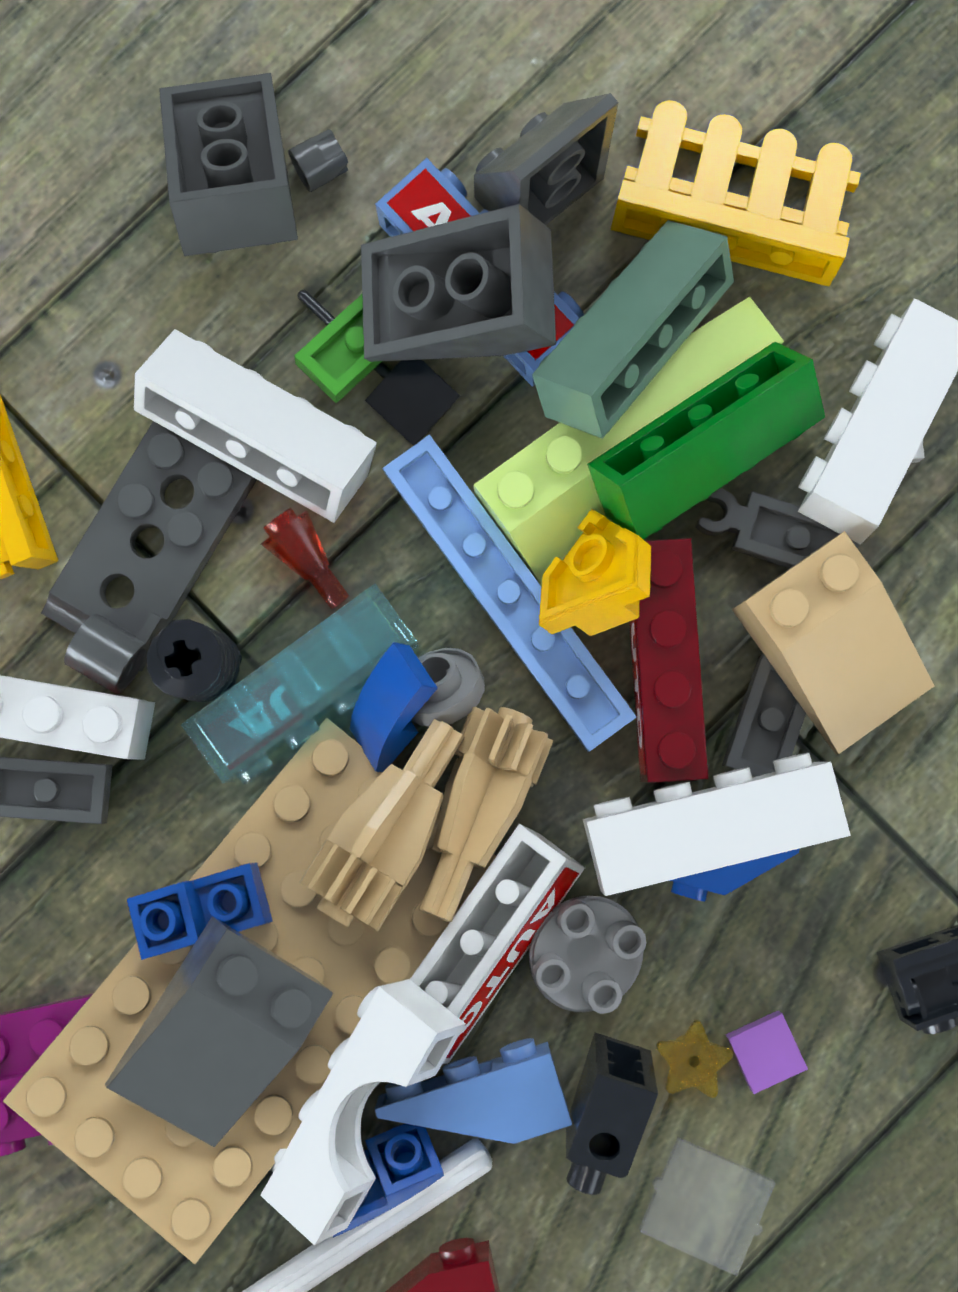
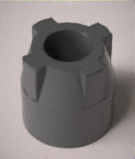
M330 129L288 150L291 162L309 192L318 189L348 171V159Z

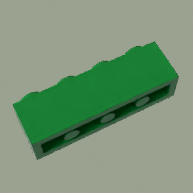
M773 342L589 462L587 465L606 518L645 539L824 419L825 412L813 359L780 343Z

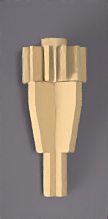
M473 707L472 711L468 714L461 731L465 738L454 754L459 756V759L457 758L445 787L432 850L440 853L441 857L419 910L441 920L452 922L472 869L486 867L520 812L529 788L537 785L554 741L548 738L547 733L533 730V720L527 715L506 707H500L498 713L490 708H486L483 711Z
M434 719L403 770L390 764L342 814L299 882L323 897L316 907L317 909L347 928L355 917L376 931H379L423 859L444 798L443 793L434 789L464 740L465 736L454 730L449 724Z

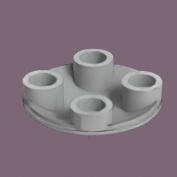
M590 895L569 899L556 906L549 913L531 941L529 966L532 978L544 997L562 1009L574 1012L595 1011L600 1014L610 1013L620 1005L622 996L630 989L639 974L647 943L646 935L638 926L633 916L623 906L611 899Z

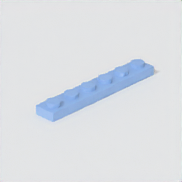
M430 434L382 468L387 478L587 752L593 750L637 717L571 627L555 634H550L539 626L541 585Z

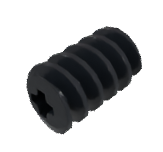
M190 619L173 620L153 638L147 652V670L153 683L164 693L197 702H211L227 695L236 684L242 656L237 645L226 635ZM198 653H201V660H198Z

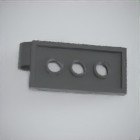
M153 421L49 591L48 599L41 614L75 633L65 653V665L116 695L122 693L134 680L138 672L143 671L147 664V652L153 638L173 621L257 479ZM178 479L191 481L194 486L192 501L183 508L174 509L168 507L165 501V491L169 484ZM147 528L160 529L164 536V546L161 552L152 558H141L135 548L138 535ZM128 577L134 586L132 600L122 608H112L106 599L108 584L115 578Z

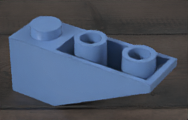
M533 1038L510 1043L500 1049L501 1057L479 1064L475 1056L456 1060L442 1068L444 1075L420 1081L407 1087L389 1083L385 1086L386 1093L379 1095L375 1106V1113L379 1119L512 1144L572 1125L570 1112L549 1044L545 1042L535 1045Z

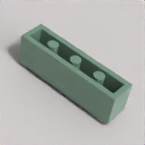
M668 220L653 238L644 244L638 255L609 284L607 290L586 314L576 321L571 331L541 361L538 368L532 374L545 417L603 439L734 283L727 236Z

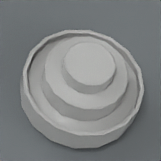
M442 648L430 651L418 658L438 689L411 719L413 722L420 726L428 727L434 719L447 724H453L467 716L472 711V708L479 704L485 691L484 676L471 654L461 649Z

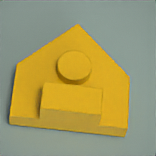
M591 509L577 527L583 532L563 560L557 556L542 576L539 626L550 634H555L576 625L587 635L593 636L639 618V600L650 597L651 546L639 535L618 526L602 514Z

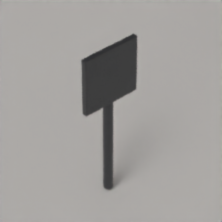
M306 290L298 292V299L326 325L335 319ZM422 359L400 360L392 370L383 362L374 368L383 380L365 401L414 446L425 437L461 396Z

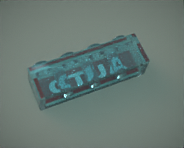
M373 584L190 717L181 726L222 783L234 782L239 778L246 785L273 765L268 756L286 743L294 750L321 729L316 721L335 708L339 715H342L352 709L359 700L360 692L371 672L393 642L410 645L412 650H415L420 645L378 586Z

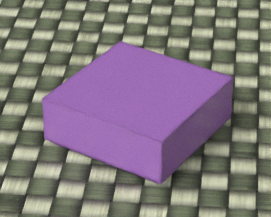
M779 1010L725 1034L753 1094L808 1070L788 1024Z

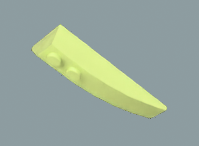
M751 297L746 298L692 332L603 439L563 423H558L474 484V496L541 587L542 576L557 556L563 560L583 532L577 527L588 512L593 509L605 516L587 464L773 342L783 344L784 340Z

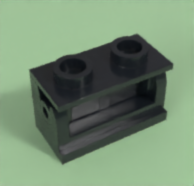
M958 925L877 952L899 1019L917 1031L923 1030L925 1034L941 1033L958 1025Z

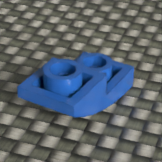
M395 642L391 644L368 677L351 716L349 729L357 742L362 746L363 752L376 772H384L416 736L418 731L411 722V719L438 689L410 645Z
M257 862L241 865L196 880L183 881L127 899L141 960L193 946L212 916L238 932L273 922Z
M402 1124L365 1140L367 1150H364V1154L376 1179L349 1226L345 1230L333 1235V1238L393 1209L444 1176L426 1127Z

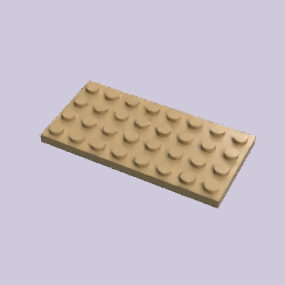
M327 717L189 880H196L248 863H258L273 922L239 933L314 977L333 992L332 997L298 1052L215 1147L106 1088L105 1083L193 947L189 946L141 960L138 944L136 943L3 1100L7 1106L193 1264L198 1262L275 1164L274 1156L280 1149H287L302 1123L299 1119L301 1108L313 1093L322 1088L331 1072L328 1068L331 1055L344 1040L350 1038L361 1018L358 1017L357 1012L363 999L377 986L410 979L450 923V921L441 920L419 910L441 857L440 853L432 850L441 810L438 812L420 865L397 899L379 931H376L355 917L347 928L317 909L316 907L323 897L299 883L342 814L383 773L376 772L366 757L362 746ZM495 854L492 855L485 868L472 869L455 914L496 857Z

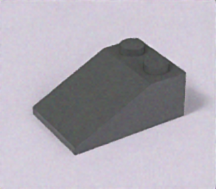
M271 73L159 88L169 203L184 256L217 253L225 250L298 240Z
M611 93L563 103L550 115H547L545 112L536 115L522 129L520 138L506 150L500 147L494 149L480 161L474 174V198L488 211L520 204L543 224L547 225L604 179L619 102Z
M520 204L361 245L364 359L375 362L505 356L556 345L551 229Z
M212 916L110 1075L105 1086L127 1100L215 1147L298 1052L332 997L333 992L314 977Z

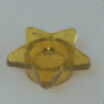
M694 1020L686 1033L676 1040L659 1041L656 1044V1049L670 1066L665 1086L668 1093L674 1094L687 1088L695 1087L711 1098L718 1095L717 1071L733 1058V1050L710 1043L700 1020ZM692 1056H697L700 1059V1063L696 1067L689 1065V1059Z

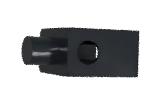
M596 1032L594 1033L570 1110L572 1125L566 1127V1158L572 1162L566 1180L574 1189L585 1194L597 1195L601 1193L607 1174L618 1178H624L628 1175L658 1096L651 1050Z

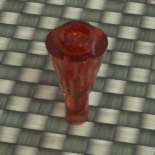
M290 507L263 527L269 537L260 545L305 581L309 580L331 610L350 597L328 567L329 561L308 510L297 516Z

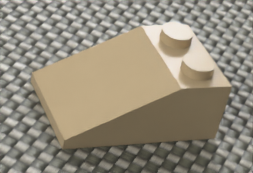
M845 531L732 609L835 754H840L935 686L881 580Z

